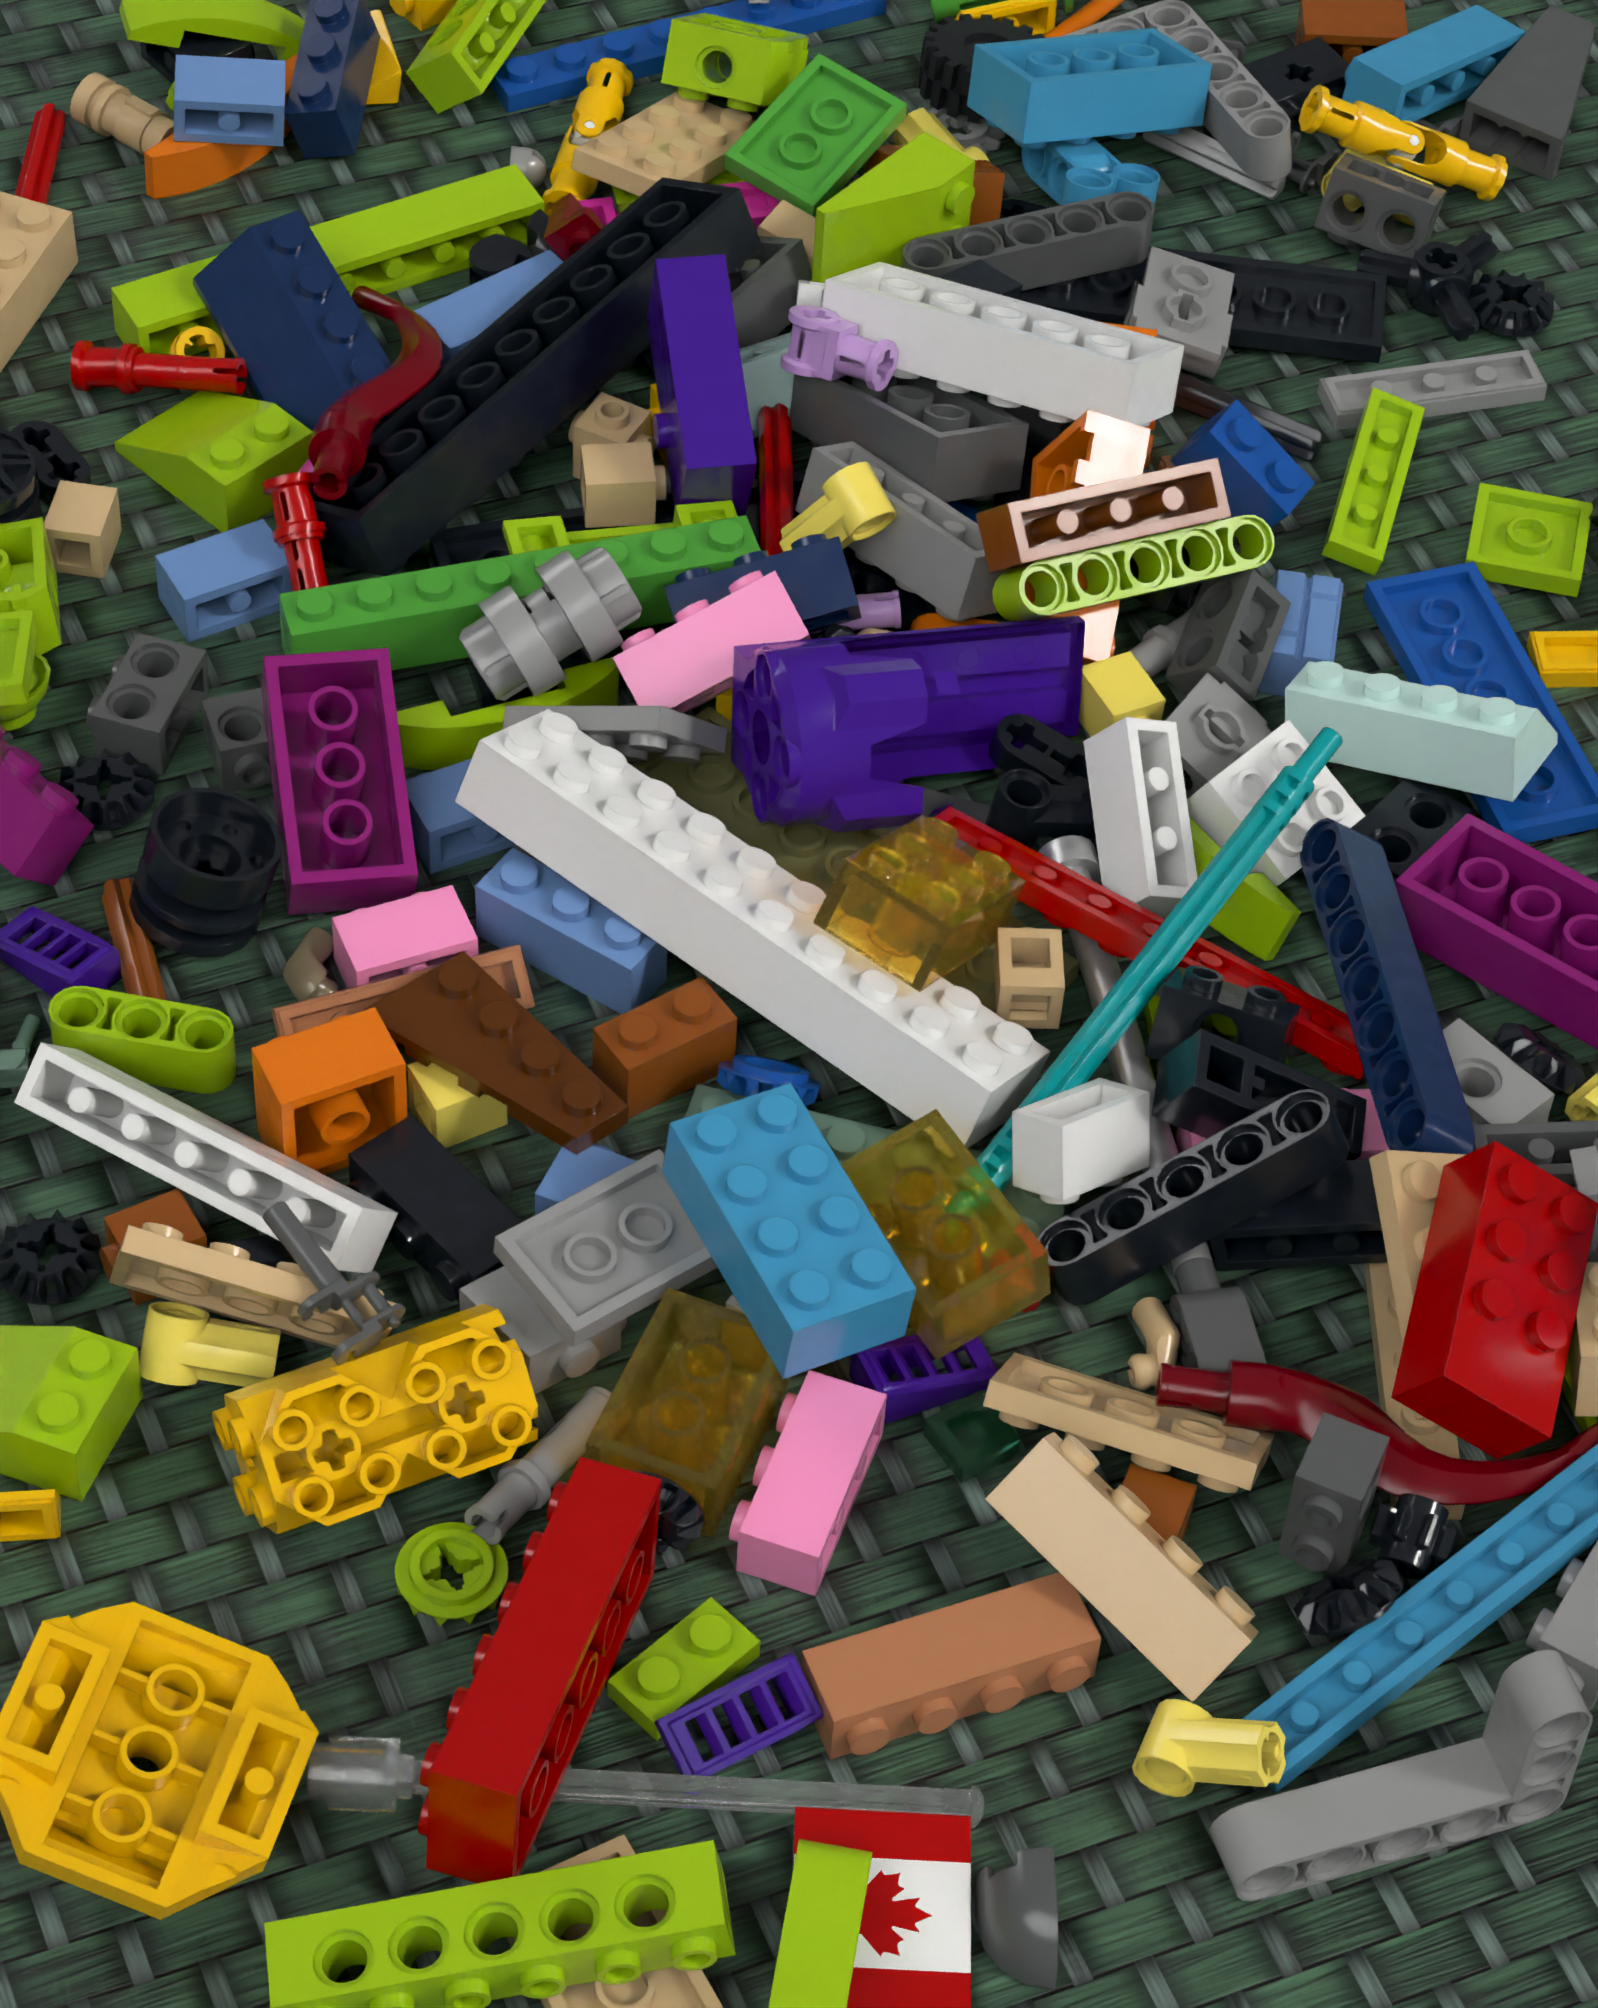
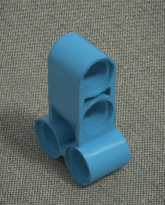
M1093 137L1086 144L1053 141L1046 142V146L1039 149L1022 147L1021 155L1025 172L1059 205L1131 191L1147 196L1155 207L1160 182L1159 173L1145 165L1121 163Z

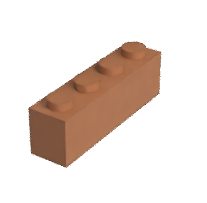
M1058 1572L803 1650L801 1669L823 1712V1718L814 1722V1725L831 1760L850 1753L855 1755L870 1754L881 1749L891 1740L913 1733H937L946 1729L958 1719L983 1711L1000 1713L1016 1706L1022 1699L1050 1690L1054 1692L1073 1690L1082 1685L1088 1678L1095 1677L1101 1636L1078 1590Z

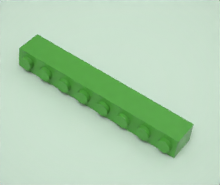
M744 515L279 594L282 648L284 655L388 648L391 671L467 658L469 655L461 644L459 637L462 629L483 617L477 605L478 603L507 585H510L521 600L543 586L535 572V568L564 550H567L576 560L595 547L605 548L609 552L643 609L640 618L619 631L674 622L664 586L675 584L676 576L688 570L702 567L710 568L711 573L734 567L733 561L736 558L761 550L749 520Z

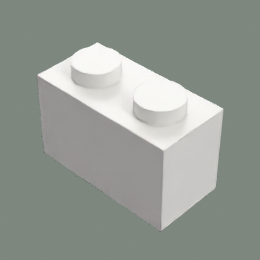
M1097 1078L1012 1111L1013 1186L1040 1194V1199L1046 1203L1070 1204L1079 1200L1080 1194L1098 1187L1120 1184L1124 1176L1149 1167L1150 1092L1107 1079Z

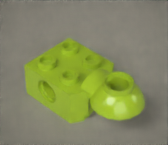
M709 13L673 18L671 20L661 83L677 86V93L684 98L707 101L709 95L728 98L726 106L730 108L757 112L758 107L768 108L806 67L809 38L804 34Z
M43 517L0 524V613L33 609L38 625L28 703L0 709V725L5 731L21 728L30 723L36 716V706L46 694L51 675L47 659L41 655L62 644L57 574Z

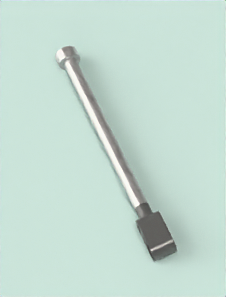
M1062 836L1048 842L1038 851L1042 855L1098 884L1101 881L1099 859L1094 844L1083 836ZM1068 929L1094 1011L1122 975L1117 957L1103 951L1098 946L1097 941L1074 929ZM1135 1019L1107 1057L1115 1082L1150 1092V1166L1142 1169L1143 1173L1178 1155V1150L1169 1123L1151 1116L1156 1081L1149 1059L1145 1056L1146 1049ZM1207 1242L1172 1259L1171 1264L1181 1294H1173L1171 1296L1169 1315L1180 1332L1178 1357L1181 1366L1226 1372L1230 1359L1266 1364L1245 1293L1240 1286L1221 1288Z

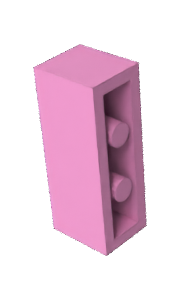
M760 570L751 572L733 582L728 587L731 594L711 605H709L706 599L697 601L679 611L674 616L677 623L655 634L653 628H649L626 639L621 645L623 652L612 658L637 705L664 706L685 714L733 688L734 646L811 639L776 571L763 576Z
M808 1370L798 1395L790 1392L786 1394L776 1424V1432L781 1433L775 1448L767 1445L763 1447L753 1475V1485L758 1486L752 1502L743 1499L739 1502L730 1526L729 1540L738 1542L736 1571L816 1596L883 1435L887 1394L812 1370Z

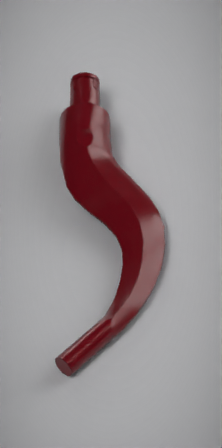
M358 286L352 293V299L358 308L394 323L401 334L402 348L399 357L391 366L380 374L345 391L320 416L312 432L308 446V457L314 467L311 476V483L314 482V492L318 497L325 500H335L341 498L346 493L349 477L356 475L366 461L373 429L384 416L417 394L434 378L440 369L443 357L440 337L428 320L401 302L366 286Z
M1230 1359L1226 1372L1161 1363L1157 1377L1155 1396L1157 1407L1188 1408L1222 1414V1426L1291 1432L1310 1442L1325 1412L1390 1437L1377 1488L1398 1497L1405 1493L1420 1495L1434 1500L1441 1505L1482 1504L1511 1499L1537 1491L1598 1444V1422H1596L1559 1448L1537 1456L1499 1461H1474L1451 1458L1428 1449L1409 1436L1366 1396L1345 1385L1304 1371L1265 1363Z

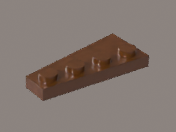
M464 951L364 1009L376 1008L392 1039L405 1046V1055L426 1067L433 1062L458 1077V1086L479 1098L483 1094L490 1095L508 1106L509 1116L576 1155L628 1123L629 1106Z

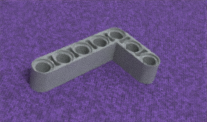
M1179 0L1158 1L1064 35L1071 36L1147 28L1157 29L1212 64L1203 125L1249 177L1258 181L1279 180L1287 176L1291 171L1292 145L1291 120L1289 116L1185 2Z
M1556 1650L1536 1651L1513 1662L1502 1674L1482 1737L1236 1806L1221 1814L1209 1828L1210 1836L1237 1897L1243 1901H1257L1529 1824L1553 1813L1566 1799L1593 1722V1716L1562 1655Z

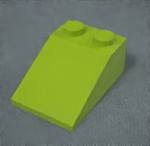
M924 131L816 209L812 282L825 283V280L877 262L901 267L902 251L904 245L910 240L969 226L971 203L975 195V188L973 187L975 160Z
M198 391L118 439L114 444L115 451L219 531L225 532L255 522L273 510L271 497L263 492L262 483L276 476L299 472L304 463L309 459L308 446L313 431L275 403L219 392Z
M0 1325V1474L43 1489H56L60 1492V1495L82 1502L143 1397L138 1348L75 1326Z

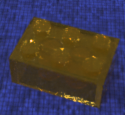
M921 815L845 858L813 923L915 990L921 992L995 943L997 928H1003L1027 881L1011 872V866L1002 857L988 851H978L958 838L957 830L947 822Z
M937 1109L841 1163V1166L917 1288L908 1322L936 1360L1051 1293L1047 1250Z
M668 1287L586 1441L585 1458L631 1471H646L659 1474L676 1482L695 1498L703 1510L704 1524L700 1533L714 1537L791 1382V1377L782 1379L745 1314Z

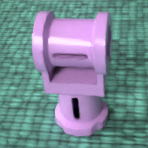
M797 305L789 309L788 319L793 323L789 349L787 353L781 356L780 362L781 367L785 371L804 377L822 378L830 382L848 375L865 381L867 387L871 390L882 391L886 388L895 372L898 361V349L894 341L882 339L879 342L857 336L859 324L842 319L836 312L826 308Z

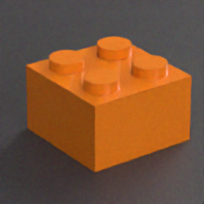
M375 1007L352 1015L339 1016L328 1023L289 1036H279L268 1043L251 1048L257 1131L263 1143L323 1175L349 1167V1153L408 1117L406 1063Z

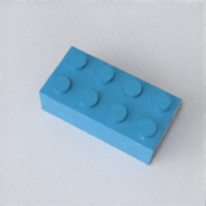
M1155 28L975 44L967 106L985 118L988 125L999 128L1014 138L1015 144L1030 149L1043 148L1046 146V142L1053 141L1086 144L1091 141V137L1101 136L1132 139L1136 136V133L1148 131L1167 135L1177 134L1180 132V128L1202 126L1212 64Z
M791 1083L670 1122L662 1173L782 1379L905 1336L917 1288Z

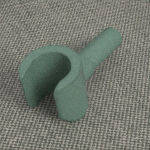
M29 1014L25 1017L16 1040L12 1044V1049H0V1088L22 1086L29 1070L28 1055L30 1053V1046L40 1025V1019L35 1015Z

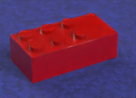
M1496 1140L1444 1165L1391 1398L1496 1459L1550 1439L1558 1408L1598 1211V1203Z

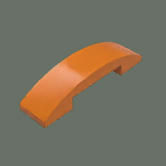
M298 53L286 60L285 109ZM284 115L285 138L286 135L291 131V128ZM173 133L144 152L146 194L153 199H159L206 188L240 173L259 161L276 146L174 141Z

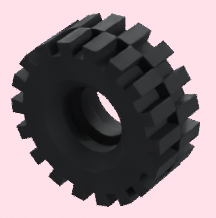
M960 14L958 21L951 16L942 18L941 24L934 22L929 26V31L925 32L917 88H920V95L923 99H931L930 106L936 110L945 107L947 108L946 115L957 118L960 114L968 116L967 122L979 124V119L985 118L967 106L975 44L1046 37L1042 34L1032 35L1033 28L1025 24L1020 27L1013 26L1014 20L1003 18L1002 22L992 20V15L981 14L980 19H973L971 14Z

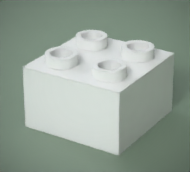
M1288 719L1187 799L1189 816L1222 848L1251 811L1255 803L1276 779L1280 771L1285 766H1293L1309 744ZM1326 765L1313 781L1314 791L1304 801L1301 808L1290 819L1287 826L1280 832L1248 874L1263 873L1277 887L1302 868L1300 860L1302 841L1313 824L1320 819L1329 818L1351 828L1365 817V814Z

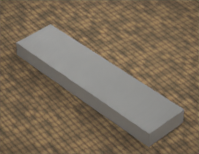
M1520 350L1321 378L1317 394L1334 430H1341L1359 426L1365 402L1373 387L1424 407L1423 418L1544 401L1547 384L1529 350Z

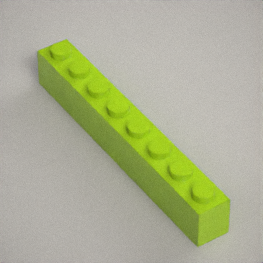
M512 164L310 226L351 297L353 291L358 286H366L385 295L468 269L471 248L479 240L497 233L527 245V224L530 216L539 209L545 213V202L518 166ZM218 255L112 287L111 295L115 332L123 344H137L138 347H142L145 353L169 354V347L179 333L195 326H204L215 331L222 339L223 344L226 345L227 342L193 286V278ZM190 338L189 340L193 345L184 349V354L191 356L207 351L208 348H200L196 339Z

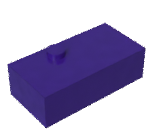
M725 254L656 259L647 310V323L660 406V414H654L653 430L656 448H666L674 510L675 505L732 500L737 515L744 516L746 515L757 461Z

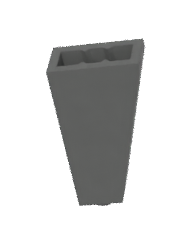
M1550 5L1466 100L1459 139L1466 141L1470 148L1489 156L1493 154L1502 155L1506 158V163L1552 182L1557 176L1587 68L1596 24Z

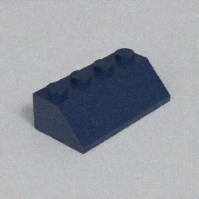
M300 210L249 227L193 278L195 290L235 357L245 360L247 378L259 399L275 403L311 431L314 430L323 412L345 391L380 374L392 365Z

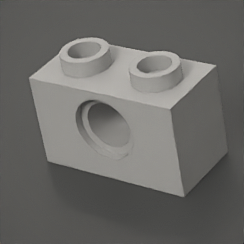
M1460 1018L1442 1030L1473 1125L1548 1121L1555 1095L1553 1092Z

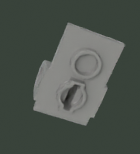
M1152 246L1148 254L1142 285L1138 284L1123 325L1157 329V338L1184 345L1180 369L1213 379L1228 347L1233 315L1228 314L1235 274Z
M1208 672L1165 720L1176 722L1182 768L1189 774L1193 782V787L1186 790L1187 799L1272 733L1265 726L1268 722L1225 681L1220 684Z

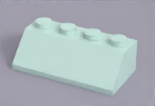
M1309 661L1285 688V722L1289 719L1309 745L1324 727L1334 729L1342 737V745L1328 762L1513 802L1557 745L1558 733L1538 709L1517 705L1512 700L1503 697H1478L1459 693L1454 688L1445 685L1426 686L1402 681L1397 676L1388 673L1368 674L1343 668L1338 663L1330 661Z

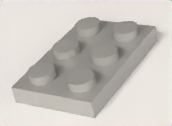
M505 706L503 729L550 709L553 712L561 713L571 718L577 724L580 731L601 745L612 747L621 752L627 762L644 763L648 762V753H663V759L681 763L700 762V753H725L726 728L664 706Z
M661 1149L495 1236L493 1253L572 1348L718 1268L662 1173L665 1154Z

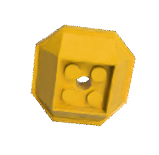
M136 1602L97 1609L74 1618L66 1615L43 1620L0 1713V1811L19 1864L162 1920L264 1870L319 1731L306 1711L300 1710L289 1685L269 1656ZM134 1757L149 1759L157 1765L159 1771H142L136 1768L129 1759Z

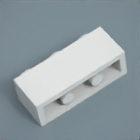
M1125 717L1083 741L1101 882L1105 888L1165 918L1197 880L1177 724L1171 721Z

